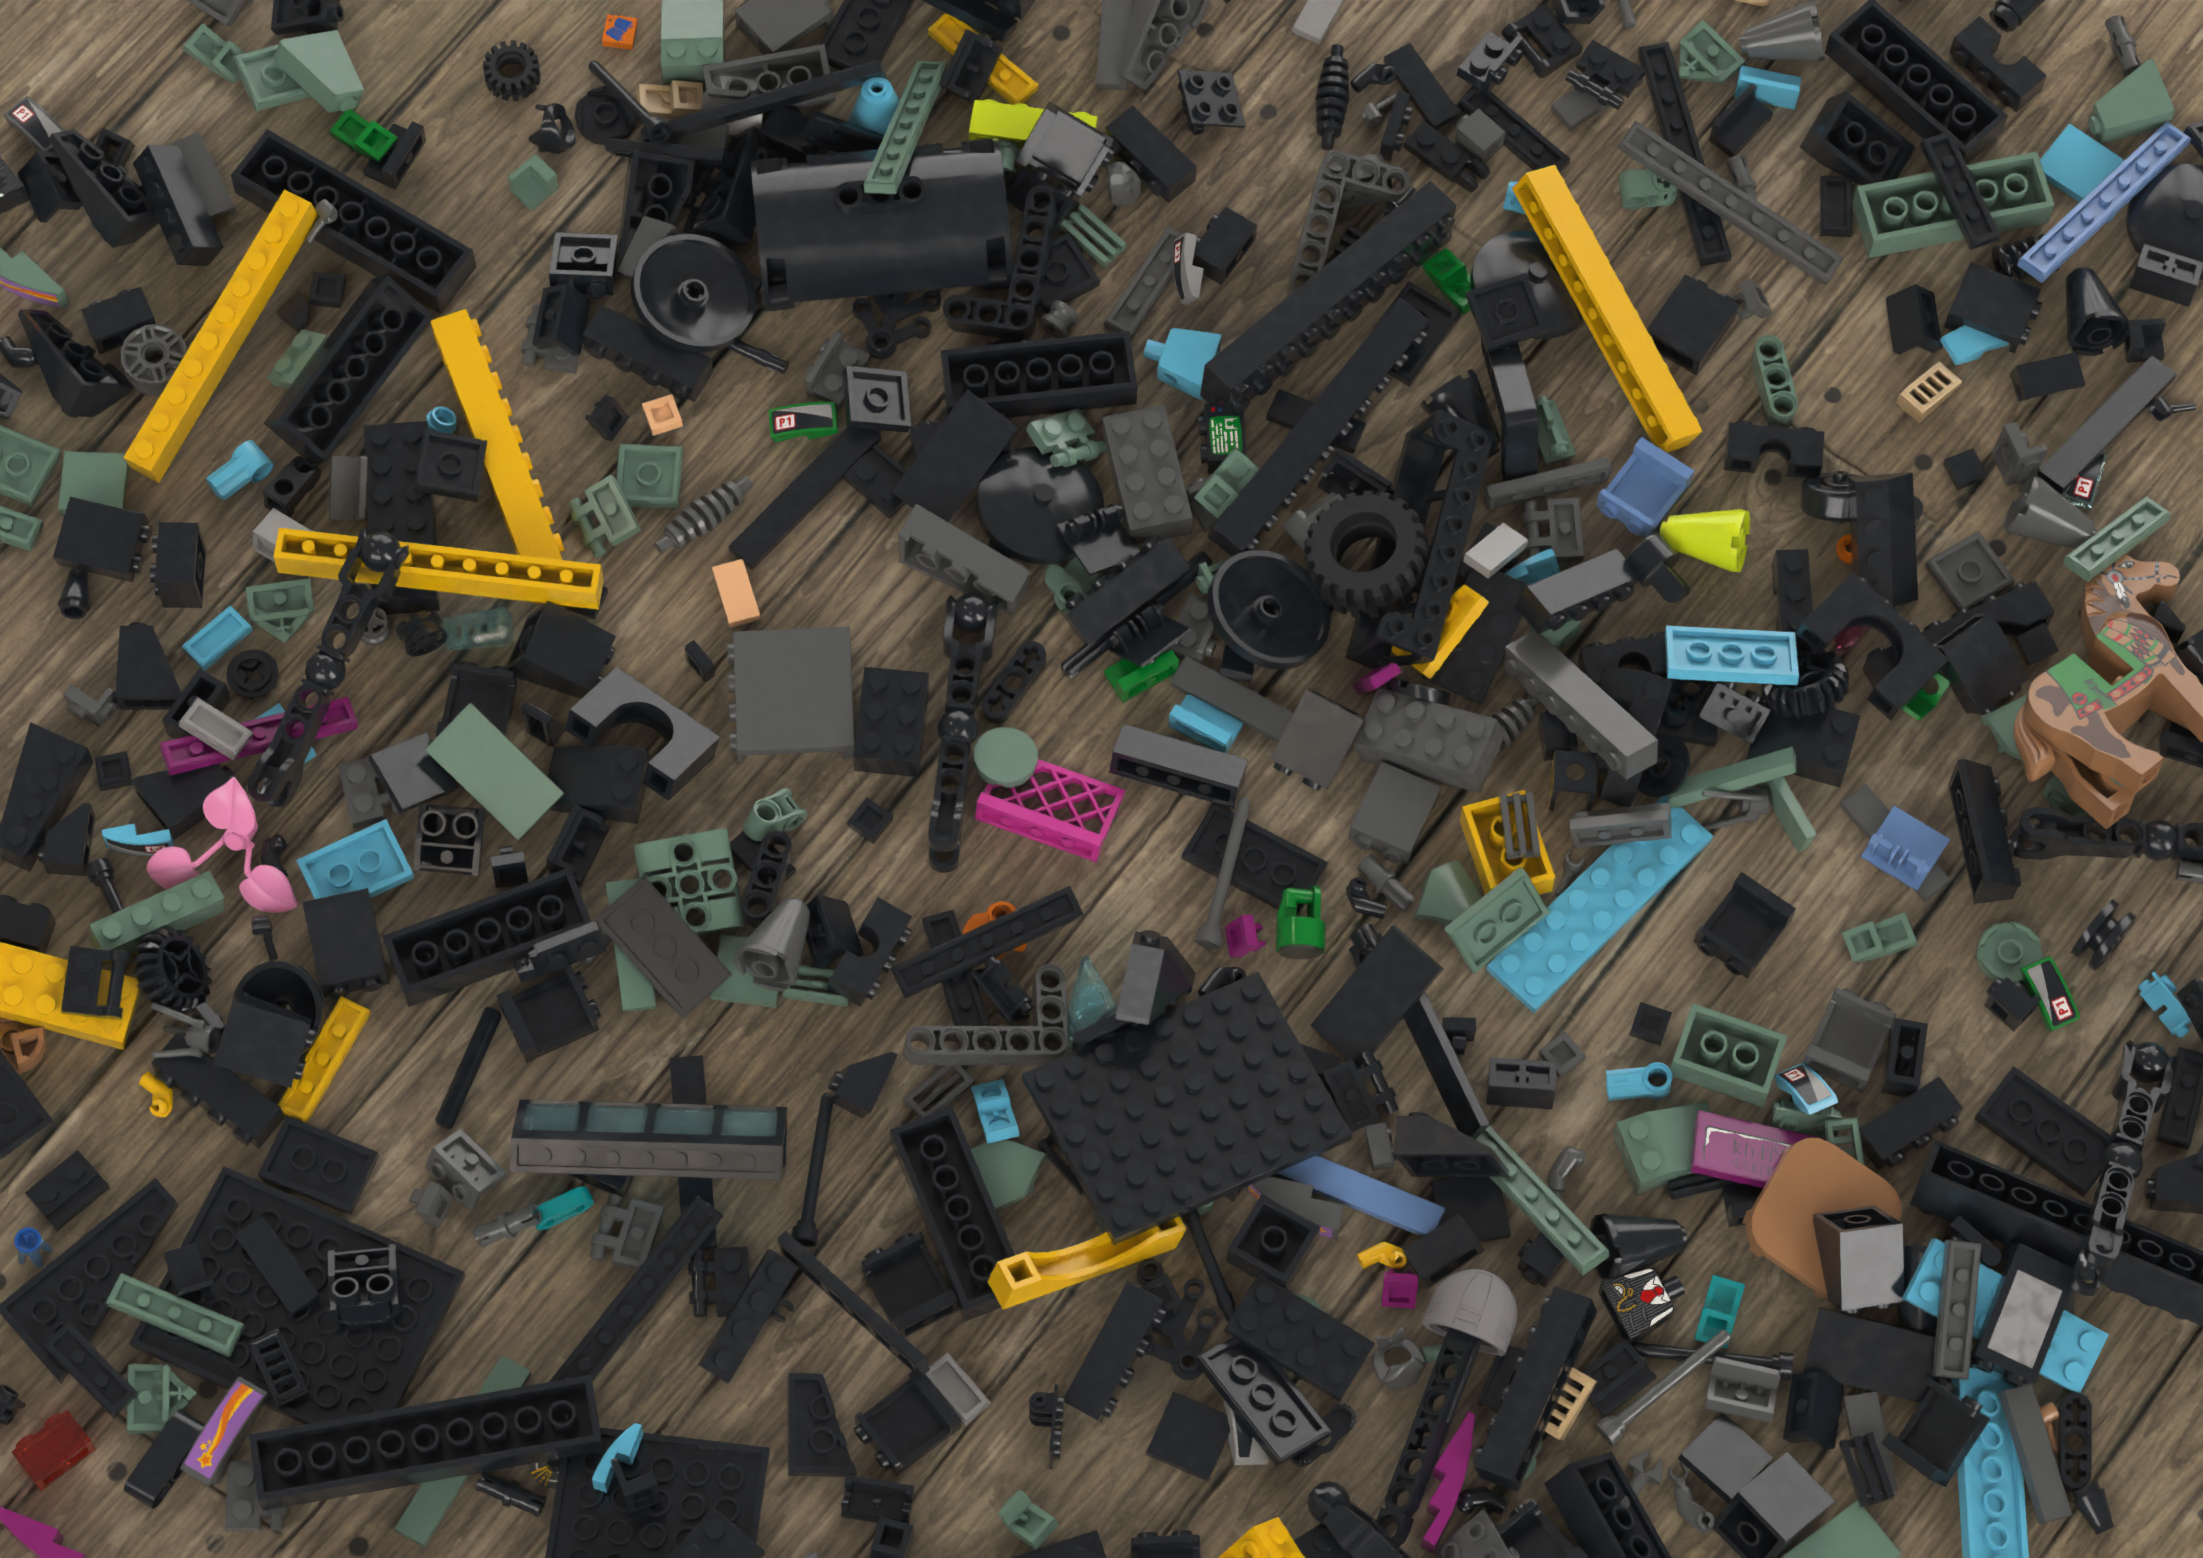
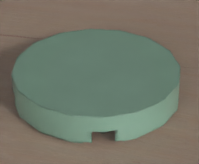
M998 727L987 731L978 739L973 751V766L978 776L988 784L994 786L995 784L1003 785V788H1013L1024 784L1033 776L1038 762V750L1033 740L1024 732L1012 727Z
M2012 921L2009 923L1999 922L1990 926L1983 932L1976 948L1978 965L1988 979L1995 981L1999 977L2002 980L2008 977L2012 982L2020 984L2025 983L2020 968L2042 959L2043 955L2038 936L2029 927Z

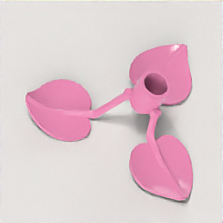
M235 777L213 790L203 802L204 815L211 825L218 829H227L218 842L194 862H191L188 852L183 848L166 847L157 851L147 863V873L157 884L167 890L198 876L199 873L195 868L199 867L222 845L226 844L228 848L234 851L246 849L244 874L248 878L244 879L239 886V890L246 902L260 911L269 913L290 911L299 904L294 896L289 880L279 869L269 865H259L251 871L252 850L255 847L251 840L258 831V824L252 804Z

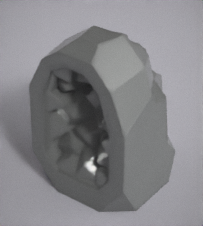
M1123 162L1106 165V182L1110 202L1117 207L1134 204L1141 195V181L1138 174Z

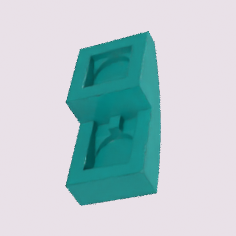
M1712 1275L1695 1334V1340L1706 1343L1722 1329L1726 1330L1731 1336L1745 1284ZM1728 1343L1722 1348L1727 1349Z

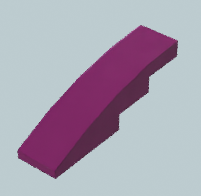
M1470 1411L1433 1470L1432 1476L1441 1481L1429 1501L1426 1512L1436 1518L1421 1543V1547L1432 1554L1449 1524L1464 1482L1472 1448L1475 1414Z
M0 1507V1522L35 1557L86 1558L84 1554L61 1545L64 1538L58 1529Z

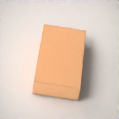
M743 559L712 567L729 627L732 628L761 620Z

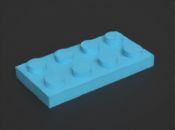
M1666 626L1665 651L1668 679L1797 685L1799 672L1795 632Z

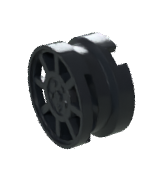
M426 610L410 615L412 620L407 623L402 621L397 626V635L401 641L405 642L404 649L407 655L412 657L422 656L438 649L446 642L448 634L444 628L440 627L441 619L435 610L430 611L431 614H427Z

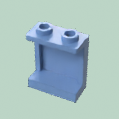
M1641 437L1635 444L1631 457L1608 487L1602 489L1598 494L1596 506L1606 517L1615 518L1625 524L1626 528L1634 535H1642L1647 538L1654 534L1691 485L1694 470Z

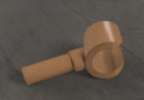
M2049 1402L2040 1407V1412L2052 1450L2056 1452L2059 1450L2051 1422L2059 1418V1413L2054 1403Z

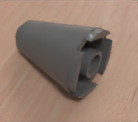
M1815 0L1807 1L1744 28L1745 35L1739 36L1742 54L1748 53L1749 59L1825 61Z
M2034 474L2027 477L2018 490L2021 494L2016 502L2012 501L2003 524L2005 531L2010 534L2072 549L2078 548L2097 533V530L2093 529L2094 522L2041 477Z
M797 898L783 899L737 949L734 955V963L743 976L747 971L755 977L753 980L754 984L774 991L787 990L789 985L793 986L795 984L811 915L802 900Z

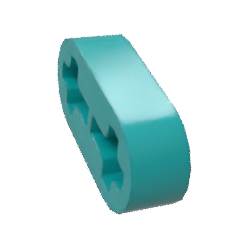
M577 1187L537 1206L538 1208L532 1212L540 1210L542 1222L535 1225L536 1229L546 1230L591 1208L595 1201L588 1187Z

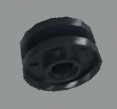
M2114 899L2094 918L2071 951L2073 955L2079 958L2091 949L2094 954L2088 966L2094 971L2100 968L2116 950L2137 920V917L2131 912L2119 921L2114 919L2120 907V904Z

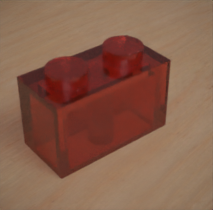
M68 1410L62 1414L56 1413L43 1424L44 1428L34 1435L29 1434L23 1437L16 1444V1449L11 1452L40 1492L96 1450L91 1439Z

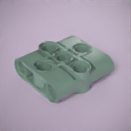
M716 829L671 837L633 846L639 880L644 875L671 871V873L646 878L651 884H661L665 888L666 895L664 898L671 906L677 905V907L673 908L698 936L745 926L727 829ZM679 846H687L691 849L693 856L689 861L681 862L675 858L674 850ZM728 860V863L715 864V865H709V866H704V867L701 866V865H706V864H711V863H717V862H722V861ZM718 872H725L730 876L731 884L726 888L716 887L712 881L713 875ZM685 878H693L697 881L699 888L693 894H686L681 890L680 882ZM731 894H734V895H735L734 897H727V898H722V899H716V900L708 901V899H711V898H717V897L727 896V895H731ZM691 910L701 911L705 918L704 923L700 926H692L687 922L686 914Z

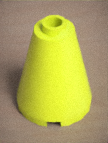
M1735 509L1671 515L1667 522L1662 521L1660 534L1677 552L1727 571L1739 573L1743 568L1748 545H1745L1746 534H1750V513L1748 510Z

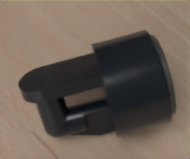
M1653 534L1645 538L1626 557V561L1640 575L1638 582L1643 587L1652 585L1665 601L1676 603L1689 595V585L1673 569L1680 555L1661 534Z

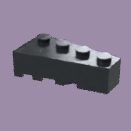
M30 722L0 824V858L28 872L32 870L38 859L39 845L41 842H45L46 832L61 820L94 763L87 747Z

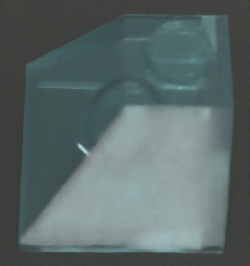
M1088 955L1081 958L1068 1009V1035L1072 1041L1073 1033L1115 1014L1118 1007Z

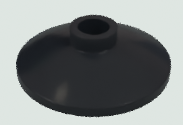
M1666 734L1655 736L1658 739L1657 763L1643 770L1637 787L1640 792L1650 797H1663L1671 794L1683 783L1689 771L1690 755L1686 745L1675 736Z

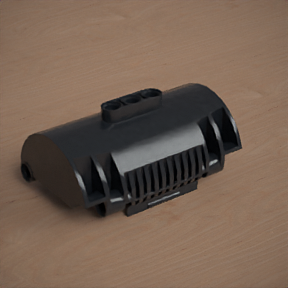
M998 138L961 141V147L943 149L942 143L916 145L896 194H884L888 199L882 202L873 199L875 195L882 193H865L864 181L878 149L806 155V162L787 163L786 157L751 160L750 166L762 277L763 311L789 310L795 308V302L982 285L985 291L1010 289L1013 272L1004 171ZM909 191H915L920 195L917 198L909 199L904 194ZM845 197H853L856 199V202L847 205L842 203L841 200Z

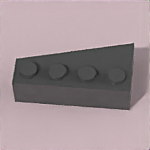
M918 504L915 505L898 534L900 563L965 594L977 593L983 595L989 603L997 599L1000 606L999 610L1013 616L1030 586V571L1023 564L1010 560Z

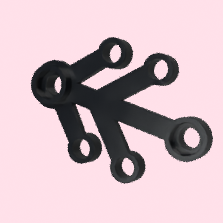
M930 290L925 292L923 297L906 304L904 303L908 292L894 293L891 301L887 294L873 295L884 316L881 328L871 314V303L866 299L856 300L853 303V315L856 319L862 321L869 334L865 342L867 352L874 358L886 359L895 353L897 344L913 337L919 339L928 337L931 333V323L925 317H918L911 325L894 331L897 322L921 311L935 312L941 307L940 294L937 291ZM929 298L937 300L935 304H929L926 301ZM864 306L868 310L861 313L857 311V308ZM918 325H925L927 327L923 331L916 329ZM879 342H884L887 344V346L879 348L876 347V344Z
M1146 1259L1138 1265L1137 1281L1143 1286L1163 1275L1164 1270L1158 1261ZM1147 1267H1153L1157 1273L1154 1276H1147L1144 1270ZM1195 1278L1185 1283L1183 1304L1180 1305L1176 1315L1174 1310L1167 1312L1159 1328L1153 1327L1151 1330L1170 1338L1175 1350L1154 1343V1338L1149 1334L1148 1339L1151 1340V1345L1145 1355H1151L1170 1363L1174 1374L1178 1378L1187 1381L1198 1378L1203 1372L1196 1363L1192 1367H1185L1182 1364V1360L1191 1358L1196 1362L1198 1356L1202 1355L1201 1350L1209 1332L1217 1324V1315L1213 1310H1201L1197 1315L1198 1327L1189 1345L1187 1344L1183 1332L1196 1302L1204 1295V1284ZM1196 1285L1200 1288V1292L1193 1295L1189 1293L1188 1288ZM1207 1315L1212 1317L1213 1322L1210 1325H1205L1200 1319Z

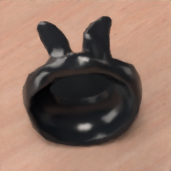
M557 103L549 105L536 104L535 108L544 111L541 128L529 136L528 140L537 145L540 152L560 154L572 148L575 144V132L570 119L566 115L564 106ZM560 119L561 122V134L555 124V120Z

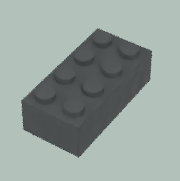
M1161 405L1102 417V437L1106 444V453L1118 502L1125 512L1122 517L1125 530L1135 545L1142 544L1153 535L1158 537L1164 535L1173 538L1192 534L1193 517L1165 406Z
M1378 688L1354 744L1361 761L1380 765L1382 761L1415 776L1481 793L1504 736L1498 720L1495 718Z

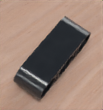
M781 830L770 831L764 836L743 898L742 906L745 921L754 928H757L777 906L792 861L791 839L787 833ZM774 845H782L786 848L780 854H773L769 851ZM766 874L776 877L775 881L770 884H764L759 880ZM756 904H762L766 907V910L760 914L750 912V908Z
M182 1409L174 1413L128 1477L124 1485V1491L149 1508L155 1509L183 1473L180 1467L205 1424Z

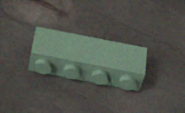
M209 870L89 924V941L94 949L121 950L133 954V950L138 946V941L156 929L173 927L176 931H184L223 913L225 898ZM103 962V963H102L103 967L106 966V965H108V964H111V963H106V962Z

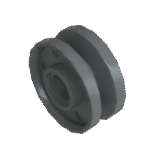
M160 324L145 325L134 330L125 339L121 348V364L124 375L131 386L139 393L160 396L187 352V346L183 338L171 327ZM154 357L162 358L157 363L149 362Z

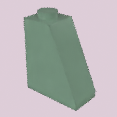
M337 30L279 41L274 56L276 64L329 113L345 112L349 109L358 108L364 88Z
M2150 59L2144 62L2094 104L2091 115L2088 117V125L2091 133L2096 134L2100 144L2159 129L2166 121L2171 123L2175 109L2154 60Z

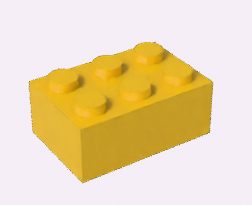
M1525 790L1514 792L1520 793V795L1526 794ZM1499 797L1462 806L1460 824L1485 895L1519 867L1527 873L1539 895L1552 892L1555 875L1538 826L1539 857L1506 859ZM1521 803L1526 849L1531 850L1526 803ZM1508 804L1513 851H1518L1519 845L1514 805Z

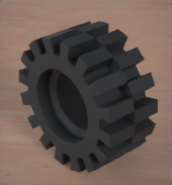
M511 40V46H506L505 41L500 42V49L494 45L491 48L492 54L487 52L485 55L486 61H483L484 77L489 91L493 90V95L497 98L501 94L502 100L508 101L509 96H512L513 101H519L518 95L522 94L523 99L529 97L528 90L534 93L536 90L535 84L539 85L541 75L537 54H534V50L531 47L527 49L526 43L521 42L518 47L516 40ZM516 63L524 68L523 73L515 78H505L500 74L501 68L507 64Z

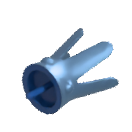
M31 1227L23 1228L15 1235L14 1244L18 1249L19 1264L23 1265L25 1256L28 1255L35 1267L41 1268L43 1261L39 1250L42 1249L51 1253L52 1247L43 1240L36 1229Z

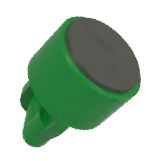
M1312 885L1309 890L1286 888L1283 891L1282 901L1276 917V952L1281 956L1291 959H1312L1321 956L1325 952L1326 923L1320 920V886ZM1297 903L1307 904V917H1297Z

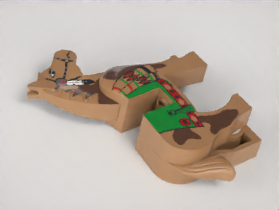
M2126 554L2090 581H2085L2080 617L2084 642L2090 654L2088 664L2083 662L2077 655L2072 654L2035 678L2030 685L2025 704L2017 713L2014 721L2015 744L2024 764L2026 778L2029 781H2036L2049 771L2053 772L2065 787L2069 797L2105 829H2108L2129 812L2135 793L2158 776L2164 758L2158 752L2137 746L2121 736L2148 709L2190 730L2201 743L2203 742V685L2199 682L2197 676L2191 673L2179 659L2162 624L2151 617L2144 609L2149 602L2160 604L2161 600L2167 603L2173 599L2180 580L2179 571L2168 562L2137 561ZM2109 777L2115 779L2123 786L2114 783Z

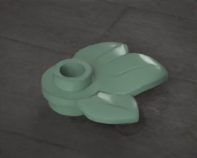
M1076 557L1065 568L1056 564H1049L1045 572V582L1049 589L1055 593V604L1060 610H1063L1066 607L1064 604L1066 596L1074 595L1078 592L1083 595L1092 588L1090 583L1101 574L1089 576Z

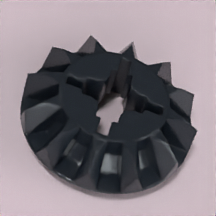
M253 649L237 654L229 663L226 676L230 688L239 697L244 696L253 700L254 697H265L267 692L275 688L279 671L277 663L271 655L264 651ZM259 668L258 673L262 680L253 678L247 683L248 677L244 671L253 673Z

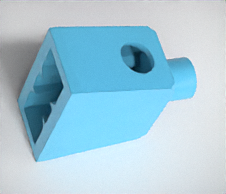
M1172 328L1165 344L1148 339L1143 357L1159 362L1157 378L1160 381L1197 399L1203 400L1200 393L1204 365L1220 352L1222 335Z

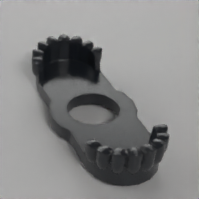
M1340 1403L1332 1405L1331 1411L1322 1418L1331 1430L1330 1442L1325 1446H1317L1315 1444L1289 1459L1291 1463L1295 1466L1306 1467L1322 1454L1332 1451L1337 1442L1352 1430L1356 1423L1355 1411L1351 1409V1406H1347L1345 1403L1342 1405Z

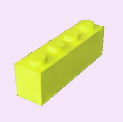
M992 99L974 100L969 128V141L998 138L999 141L1004 140L1016 143L1020 151L1044 109L1029 107L1022 103L1014 105L1003 104ZM1086 112L1070 113L1097 129V116Z

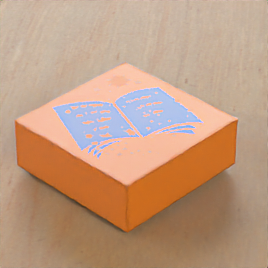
M607 14L602 45L633 50L638 28V18Z

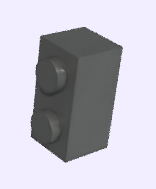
M1386 1122L1365 1126L1364 1135L1372 1171L1393 1168L1394 1161L1397 1158L1393 1154L1394 1148H1391L1390 1141H1392L1391 1129H1387Z

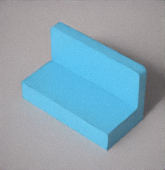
M1741 65L1734 98H1738L1751 84H1754L1757 87L1755 99L1760 103L1795 110L1802 77Z
M1190 694L1186 695L1180 706L1175 704L1169 714L1170 728L1212 750L1226 754L1243 728L1241 721Z

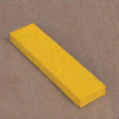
M947 13L942 15L928 28V35L952 55H954L966 29L976 34L978 33L966 23ZM1001 53L987 84L1010 104H1023L1038 90V83Z
M340 996L323 1025L319 1037L303 1060L306 1063L301 1079H293L291 1088L287 1087L277 1104L281 1107L284 1116H289L306 1124L308 1123L371 1015L369 1009Z

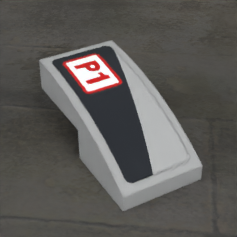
M1186 232L1174 240L1172 260L1177 294L1181 304L1188 305L1199 298L1204 268L1192 265L1197 235Z
M1224 1401L1230 1426L1228 1442L1234 1465L1267 1464L1268 1455L1226 1401Z

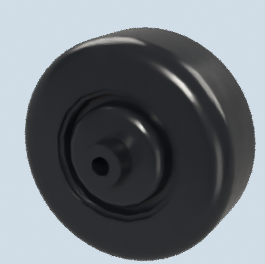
M1835 471L1834 473L1816 474L1806 478L1801 486L1800 506L1802 511L1813 518L1831 521L1836 524L1850 522L1848 477L1860 475L1849 474L1846 471Z

